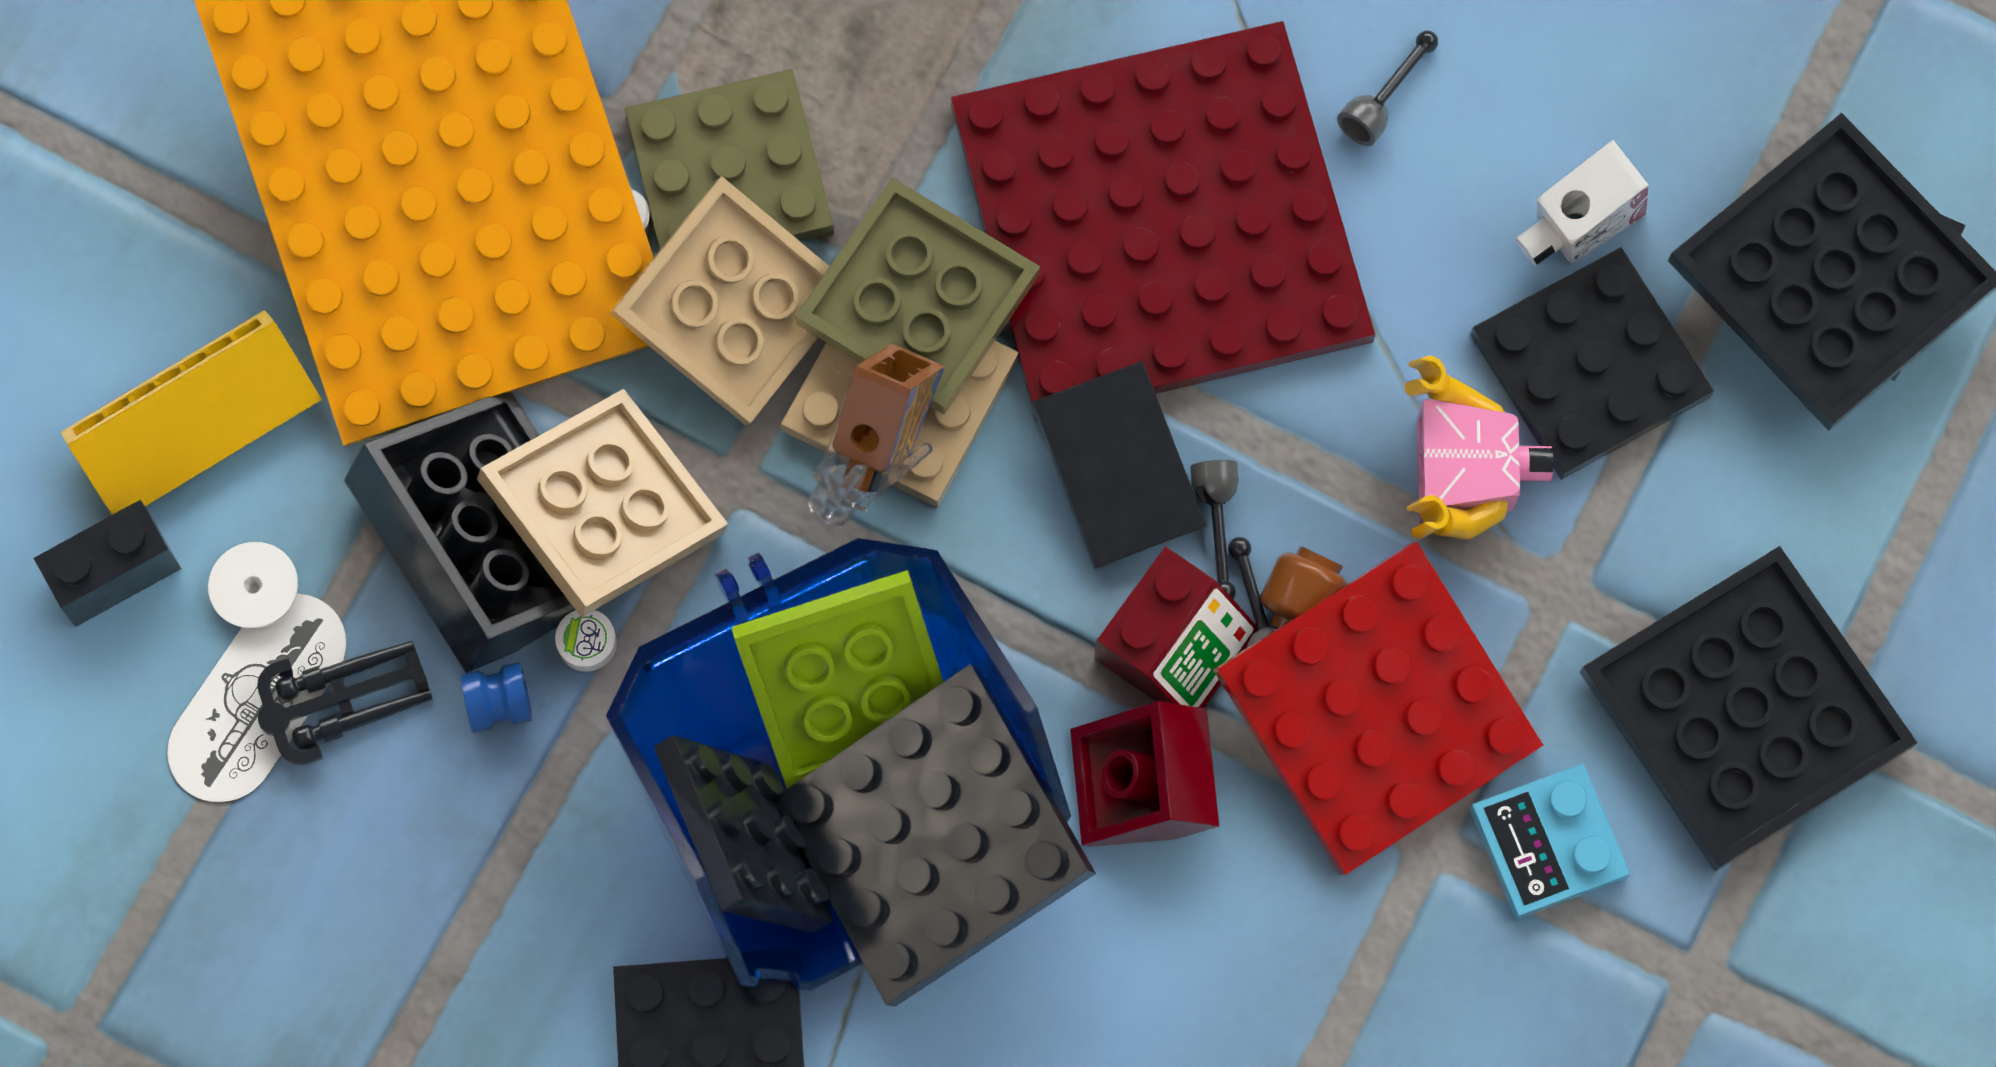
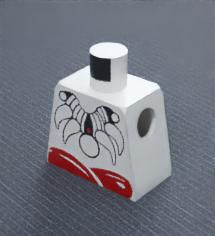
M1612 140L1537 199L1538 222L1517 236L1515 240L1521 251L1534 266L1543 262L1559 249L1570 263L1576 262L1646 215L1649 185L1615 141ZM1578 215V216H1581L1582 218H1580V219H1570V218H1568V216Z

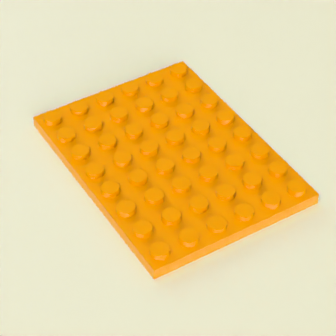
M194 0L344 447L426 421L487 397L524 389L649 348L645 342L609 314L654 256L567 0Z

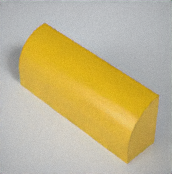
M264 310L60 433L106 507L113 515L140 499L145 506L149 505L321 401L322 398L277 324Z

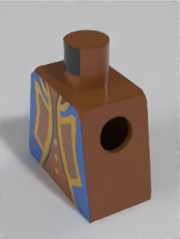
M892 343L856 365L832 444L833 449L837 453L850 458L843 476V481L848 486L863 492H875L883 471H889L910 455L942 377L944 365Z

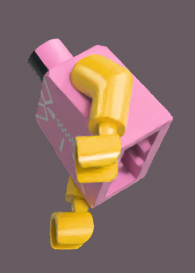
M1429 355L1409 362L1408 366L1417 369L1422 379H1415L1405 383V392L1408 395L1419 396L1427 393L1431 399H1423L1417 416L1418 500L1406 508L1408 512L1414 511L1418 513L1420 525L1412 528L1411 533L1416 539H1423L1434 533L1444 537L1471 540L1503 521L1507 512L1514 509L1520 495V481L1550 482L1552 480L1553 450L1551 446H1519L1518 417L1505 413L1502 406L1446 374L1445 367L1440 359Z

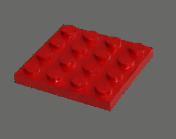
M1417 541L1400 549L1314 606L1213 669L1340 875H1347L1544 746Z

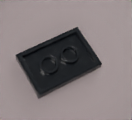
M1143 360L1031 403L1094 569L1206 527L1205 520Z

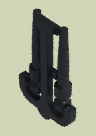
M413 641L357 656L322 669L318 665L301 671L303 676L297 678L293 677L292 666L289 658L268 665L261 672L257 683L258 693L263 704L258 714L259 726L264 733L274 736L281 756L294 765H307L322 760L323 756L320 747L316 744L321 739H325L327 743L343 737L342 733L376 722L433 699ZM405 655L408 666L345 687L342 678ZM276 677H283L277 680L275 685L276 693L282 701L293 700L299 696L300 692L308 690L310 694L325 689V684L328 683L332 684L334 691L286 708L282 704L275 703L270 686ZM412 679L414 680L417 693L369 706L355 712L352 708L351 700ZM339 705L342 716L336 717V714L318 720L319 725L313 727L302 725L295 728L292 733L293 742L298 749L305 751H296L291 748L285 733L290 725V721Z

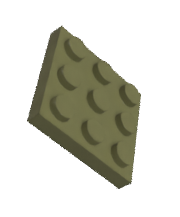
M793 69L625 108L659 250H661L714 182L721 176L799 241L834 233V225Z
M892 177L795 316V320L798 326L859 363L892 343L944 365L945 368L930 407L945 415L1040 275V266Z

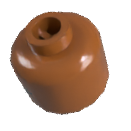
M1302 546L1299 547L1296 554L1292 552L1281 554L1277 558L1260 595L1263 606L1269 611L1274 612L1270 624L1279 628L1346 585L1348 582L1340 575L1343 566Z

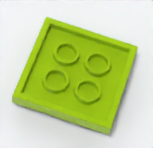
M908 570L732 627L734 640L786 788H789L944 682Z

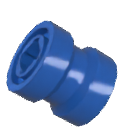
M521 662L503 665L498 673L485 675L479 670L461 674L467 716L473 733L490 730L495 722L508 720L513 724L532 721L530 699Z

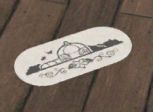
M297 594L289 611L278 621L262 628L240 629L170 734L167 748L169 767L175 780L185 791L205 801L228 802L246 796L265 780L281 754L277 748L274 736L264 733L258 723V714L263 707L257 688L258 678L268 665L289 658L294 678L303 676L301 671L319 665V668L322 669L344 660L346 652L345 630L340 618L329 605L315 597ZM276 677L270 686L275 703L282 704L286 708L322 696L326 690L325 688L310 694L308 690L300 692L299 696L293 700L282 701L276 693L275 685L277 680L283 677ZM307 716L290 721V725L285 731L289 743L292 740L293 730L301 726Z

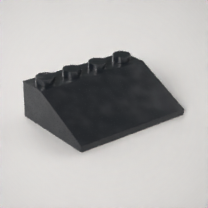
M512 392L481 399L365 443L344 479L346 485L466 673L517 652L558 627L566 615L576 610L477 480L480 469L483 466L539 436Z

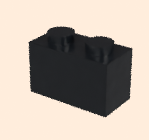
M141 499L33 558L60 608L75 627L182 569Z

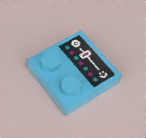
M1584 763L1472 804L1469 809L1515 920L1623 881L1631 874Z

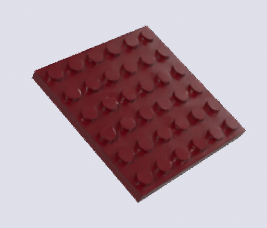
M1284 21L951 97V108L984 232L1040 266V275L1008 321L1016 351L1019 352V363L1030 404L1033 401L1142 360L1155 394L1374 342L1375 331ZM1032 408V412H1033V416H1034L1035 422H1038L1037 419H1036V416H1035V414H1034L1033 408Z

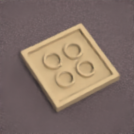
M721 176L714 182L609 314L746 426L754 420L818 337L796 324L795 316L830 266Z
M994 341L945 415L929 407L910 455L889 471H883L880 480L938 508L1018 362L1019 352ZM826 343L781 423L782 431L848 464L850 458L837 453L833 449L832 444L856 365L860 363Z
M625 389L620 390L483 466L477 477L479 483L581 617L722 536L728 525Z

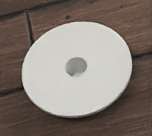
M263 542L243 543L226 551L213 566L208 581L210 601L216 612L228 623L248 629L262 628L282 618L293 605L298 591V576L290 558L279 548Z

